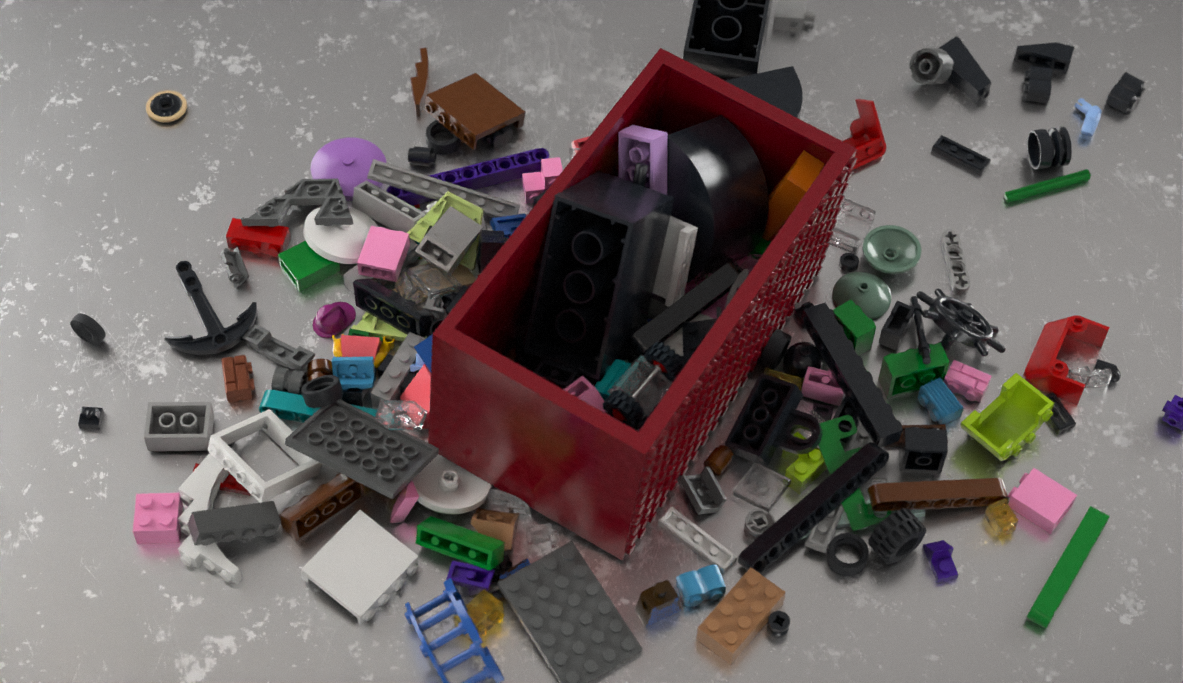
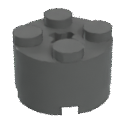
M924 48L913 54L909 63V69H911V76L915 82L921 85H939L945 83L950 77L954 61L943 49Z

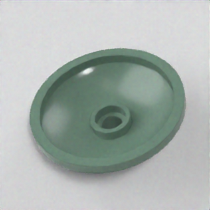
M895 225L877 227L866 235L863 242L862 250L866 261L873 268L884 273L901 274L908 272L918 264L921 257L919 240L912 232L903 227Z
M852 272L842 276L835 283L832 292V299L836 308L851 299L872 320L882 317L888 311L892 299L888 285L878 276L868 272Z

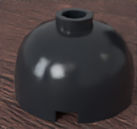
M804 341L797 342L786 351L783 369L787 376L789 374L793 377L794 381L803 383L808 366L823 370L824 360L816 345Z

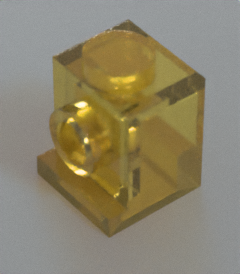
M1006 498L988 505L984 515L997 536L1004 533L1008 535L1015 531L1019 521L1008 505Z

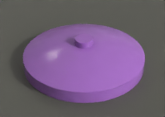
M341 138L327 143L317 151L311 163L312 179H338L346 201H352L354 187L366 180L379 188L382 186L383 183L367 179L373 159L386 163V158L379 147L372 142L360 138Z

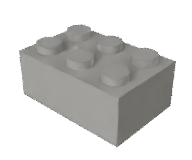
M148 402L144 432L147 450H207L210 436L213 433L214 412L211 402Z

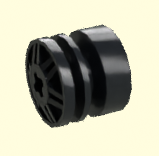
M1065 127L1050 128L1048 132L1046 129L1031 130L1029 132L1027 150L1030 163L1034 169L1049 168L1051 165L1059 167L1070 164L1072 145L1070 135Z

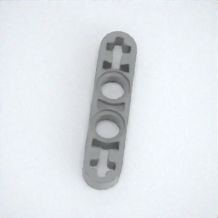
M946 229L942 233L941 245L951 289L957 295H965L970 288V278L960 236L956 230ZM947 237H950L951 240H953V242H952L951 245H950V239L947 238ZM955 251L959 256L952 257L949 255V252ZM959 267L962 269V272H955L952 268ZM959 279H961V285L964 287H961L960 284H958Z

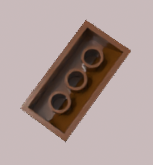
M338 473L334 479L320 485L310 495L303 496L292 507L285 508L279 514L281 525L297 543L365 497L364 485L342 473Z

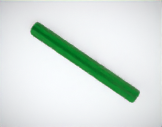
M1088 169L1010 190L1004 193V199L1009 203L1090 180L1091 173Z

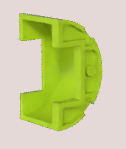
M1015 373L1002 385L1000 395L982 412L978 413L974 410L961 422V429L1000 461H1004L1011 456L1017 457L1026 443L1029 445L1036 438L1035 433L1044 421L1047 422L1053 415L1051 410L1054 402L1019 374Z

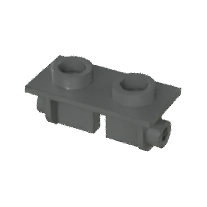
M236 247L233 251L225 248L221 251L220 256L224 264L227 265L226 270L229 280L238 289L248 279L249 274L239 247Z

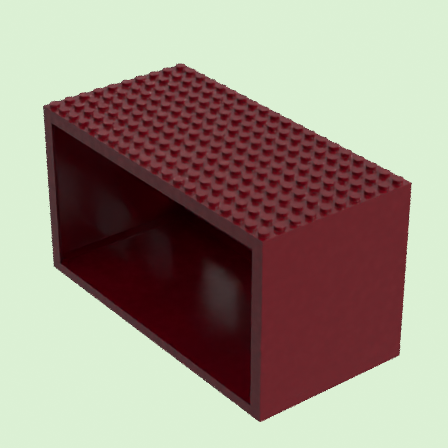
M660 48L432 334L428 443L439 448V455L618 559L623 560L626 554L630 556L636 546L634 543L637 538L641 539L645 534L647 523L654 521L657 512H655L657 508L664 506L668 498L666 495L669 491L673 492L676 488L678 477L685 475L688 469V462L695 460L699 452L697 449L700 445L702 447L705 445L709 437L707 434L710 430L713 432L719 423L717 419L726 414L729 408L728 403L730 401L734 402L738 395L737 390L739 387H744L748 380L747 375L749 372L753 373L758 365L757 360L761 357L772 334L777 329H783L786 317H791L795 310L794 305L802 301L805 294L803 292L805 289H810L814 281L813 277H818L823 268L821 265L826 258L825 253L830 246L828 242L833 236L834 232L832 230L837 223L835 219L841 211L839 207L844 201V193L849 186L846 182L849 181L853 173L850 169L854 167L857 158H855L857 148ZM722 115L743 134L753 148L764 172L768 195L803 151L808 152L823 162L824 166L638 432L504 357V355L508 356L511 349H516V336H520L523 344H525L555 195L598 171L619 178V131L631 125L667 132L669 135Z

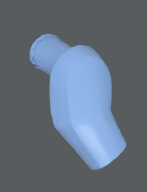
M1080 98L1078 102L1083 106L1075 103V108L1085 114L1081 134L1093 136L1101 118V109L1098 106L1090 105L1083 98Z

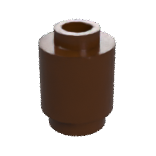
M724 445L716 447L704 461V467H710L714 475L720 476L732 461V451Z

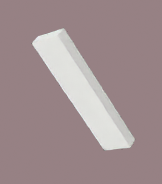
M671 507L658 520V524L710 565L717 564L722 574L737 561L735 554L675 508Z

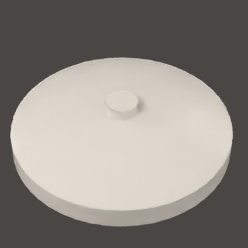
M321 207L314 209L307 216L303 228L304 238L310 248L330 261L342 264H357L370 227H378V225L368 215L352 207H349V211L353 219V225H316L314 218Z
M439 454L412 480L419 495L417 501L433 511L445 514H462L478 508L486 501L491 490V484Z

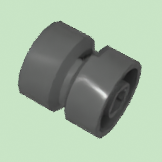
M277 367L273 374L271 390L302 395L301 388L307 383V373L294 370L291 373L288 368Z

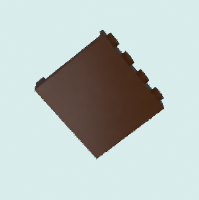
M477 73L427 94L424 107L428 114L473 150L476 149L478 139L507 125L512 124L517 129L523 127L526 113Z

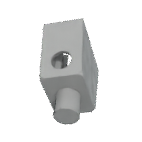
M778 0L773 29L800 31L804 21L814 23L816 12L806 11V0Z

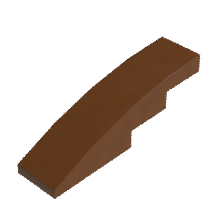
M420 48L421 62L415 63L416 77H410L417 117H420L429 89L427 48Z

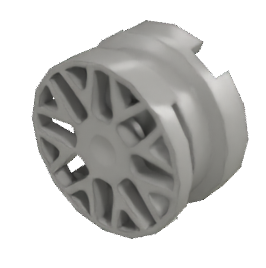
M764 509L750 511L746 516L744 532L747 538L754 541L756 537L758 538L775 523L773 515L770 512H765Z

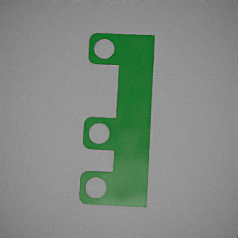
M850 415L820 423L823 435L818 446L830 475L862 448L858 447L844 451L841 444V438L857 433V427ZM842 420L849 421L852 425L851 431L847 433L842 432L838 427L839 422ZM860 488L842 502L853 531L878 524L892 514L891 511H887L885 517H876L871 503L866 504Z

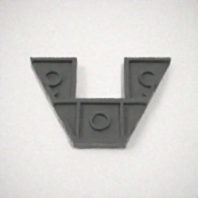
M302 179L294 186L286 189L283 196L274 197L266 202L265 205L258 207L256 213L249 218H241L242 226L275 227L280 225L292 205H299L301 207L317 205L321 206L314 218L316 225L354 224L338 179Z

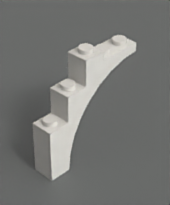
M209 453L178 488L181 501L188 506L178 518L181 531L188 536L180 545L178 551L181 556L180 560L189 567L192 565L199 569L203 564L208 570L219 572V575L225 581L230 582L231 580L238 584L242 579L240 569L225 557L216 542L206 546H194L187 524L192 512L213 509L220 484L229 475V471L224 469L222 464Z

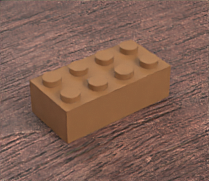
M750 567L699 625L696 640L732 665L768 623L770 614L781 608L786 592Z

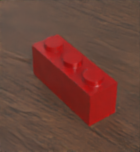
M232 218L226 234L228 248L235 249L239 247V250L278 256V254L288 249L291 236L289 227L242 226L241 219Z

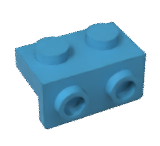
M374 356L332 358L333 376L339 378L343 390L349 388L365 390L373 387L376 379Z

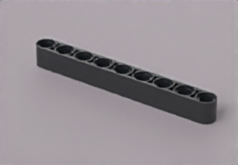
M872 442L865 444L747 546L738 556V563L747 571L751 567L761 574L883 468L889 460V453Z

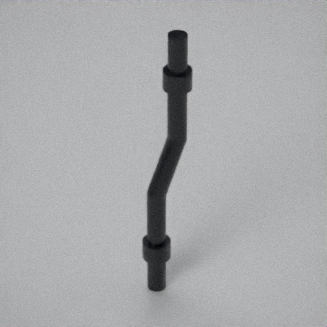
M912 296L910 303L915 308L913 317L919 342L918 352L922 356L923 363L930 364L931 349L925 336L922 307L918 302V298Z

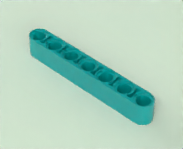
M268 389L264 392L259 412L262 413L270 409L279 419L304 423L320 408L308 407L305 404L303 395ZM352 405L397 428L400 426L402 419L396 413Z

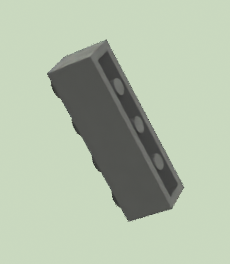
M274 501L195 511L191 513L187 524L194 546H206L215 542L227 543L236 539L244 538L247 540L257 536H272L277 533L281 520Z

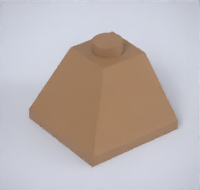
M477 508L471 519V524L478 533L505 542L504 551H508L514 545L519 514Z

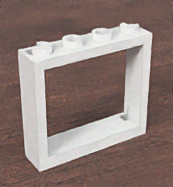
M270 409L211 435L207 449L211 456L215 457L224 469L228 470L260 503L318 476L322 463L285 445L286 438L293 431ZM263 430L299 466L265 482L228 444Z

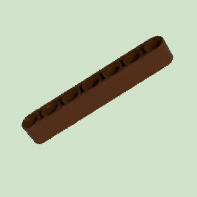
M1001 478L877 483L867 489L874 511L997 506L1006 503L1009 499Z

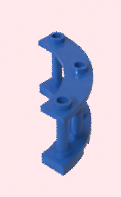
M451 578L443 582L446 588L443 594L413 610L409 602L405 604L407 612L404 615L409 624H413L422 642L419 648L425 658L429 656L443 683H450L445 672L469 658L479 655L486 666L483 667L482 671L461 683H479L486 678L491 679L492 677L496 683L505 680L488 647L482 648L481 643L483 641L473 619L469 617L466 611L468 609ZM447 601L451 602L448 604L449 607L420 623L419 617ZM453 614L455 616L459 615L462 622L458 623V627L429 643L424 633L425 630ZM462 634H469L473 642L470 648L440 665L434 650Z

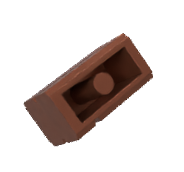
M245 355L235 356L234 358H222L227 401L232 403L239 400L252 399V391H255L254 379L249 377V374H253L251 362H247Z

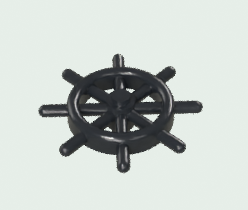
M941 289L934 291L937 297L935 300L922 291L917 292V298L930 306L928 310L922 312V316L932 319L945 332L943 338L938 342L941 343L944 350L949 351L952 344L958 341L966 346L976 348L983 357L989 353L986 349L987 344L1000 353L1006 351L1004 345L992 338L993 334L999 332V328L990 325L973 308L971 303L966 304L961 300L946 296Z

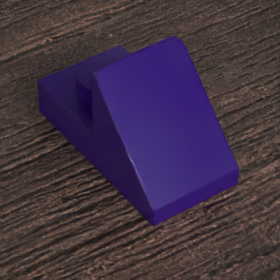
M944 540L923 544L924 552L936 582L941 583L957 579L958 572L951 557L954 550L953 547Z
M452 561L446 580L451 578L456 586L468 588V593L472 596L489 590L494 569L489 571L475 565Z

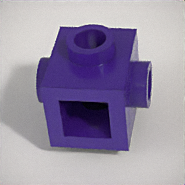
M1175 395L1171 402L1167 400L1162 409L1165 412L1162 420L1171 426L1183 430V398Z

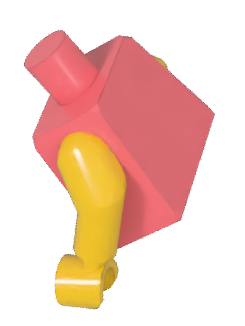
M342 334L341 338L336 339L335 335H332L333 354L335 357L374 356V367L378 368L390 350H393L395 339L393 338L391 342H387L386 336H384L382 342L380 337Z

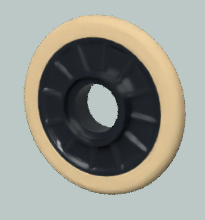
M170 90L154 94L146 104L148 116L158 122L175 121L187 109V102L184 96ZM165 104L171 105V107L167 109L162 108V106Z

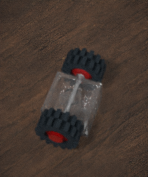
M662 342L654 343L644 356L641 355L630 364L607 391L611 395L603 403V409L606 410V414L633 429L658 404L673 384L672 381L675 380L685 367L683 359H680L681 356L676 354L674 349L671 350L670 346H665Z

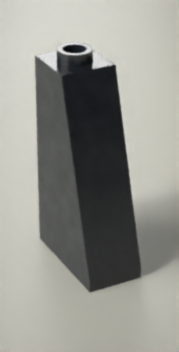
M956 36L939 47V49L946 51L954 61L951 75L947 80L975 103L987 98L990 94L991 81L961 39Z

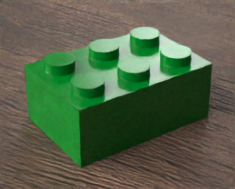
M941 343L929 344L931 349L930 364L923 363L918 348H910L896 354L890 353L883 357L878 380L887 399L919 391L922 385L924 386L939 377L944 381L950 361Z

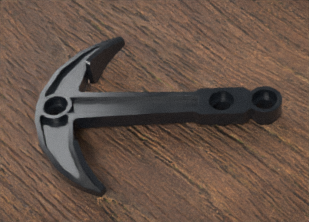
M188 261L179 262L176 265L177 275L180 277L188 296L192 298L208 335L193 339L192 335L180 337L166 336L164 341L179 351L196 355L217 354L234 347L254 325L257 315V303L252 302L243 313L237 316L236 323L224 328L205 296L202 284L195 271H193L191 263Z

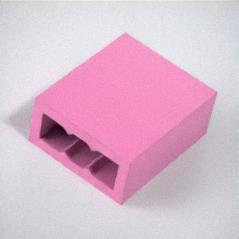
M371 226L357 261L358 274L397 282L410 247L409 233Z
M1033 468L1029 474L1025 473L1019 481L1020 486L1018 488L1013 487L1009 493L1010 501L1008 507L1051 534L1071 509L1077 495Z

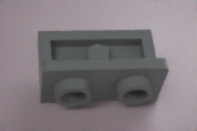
M705 467L700 474L683 476L680 480L698 515L718 512L727 501L710 467Z

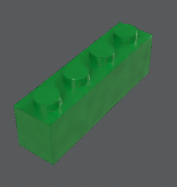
M433 516L417 525L415 543L417 545L489 571L503 562L505 542Z

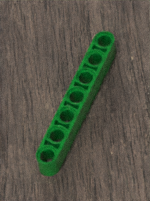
M1092 506L1089 507L1026 617L1027 619L1045 629L1048 627L1110 517L1109 515Z

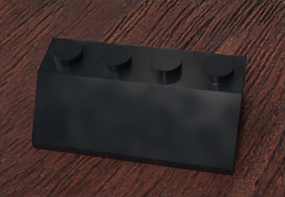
M365 278L357 279L353 282L357 307L407 335L411 332L424 338L427 336V332L434 322V314L430 310L423 309L416 305L414 301L407 300L396 291L387 289L378 281L375 282Z

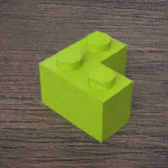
M796 432L793 435L801 439H806L799 432ZM818 447L806 454L782 451L781 457L791 464L786 469L784 483L799 495L827 469Z

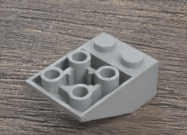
M450 206L424 236L415 252L418 256L451 276L484 227Z

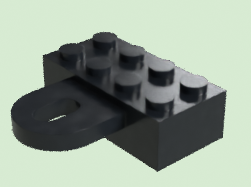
M760 373L724 444L732 451L733 455L768 466L777 448L794 454L811 452L821 442L823 431L820 423L813 415L796 410L803 397L796 384ZM801 428L810 431L811 436L808 439H801L793 436V432Z

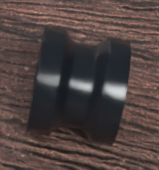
M775 611L770 614L767 624L769 635L774 638H782L787 635L790 625L788 614L783 611Z

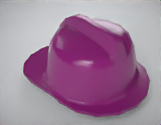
M334 302L324 305L318 310L316 317L313 319V330L318 336L323 338H330L332 335L336 336L355 320L356 311L347 302Z

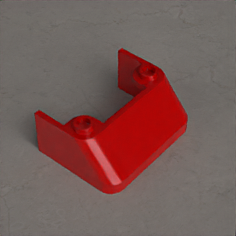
M855 100L860 118L855 119L850 125L852 137L843 140V142L857 148L855 154L857 161L850 170L880 158L886 152V143L874 101Z
M1078 315L1046 323L1022 378L1037 390L1047 394L1054 392L1057 398L1078 405L1086 384L1066 377L1069 368L1065 362L1056 359L1066 335L1102 348L1110 327Z

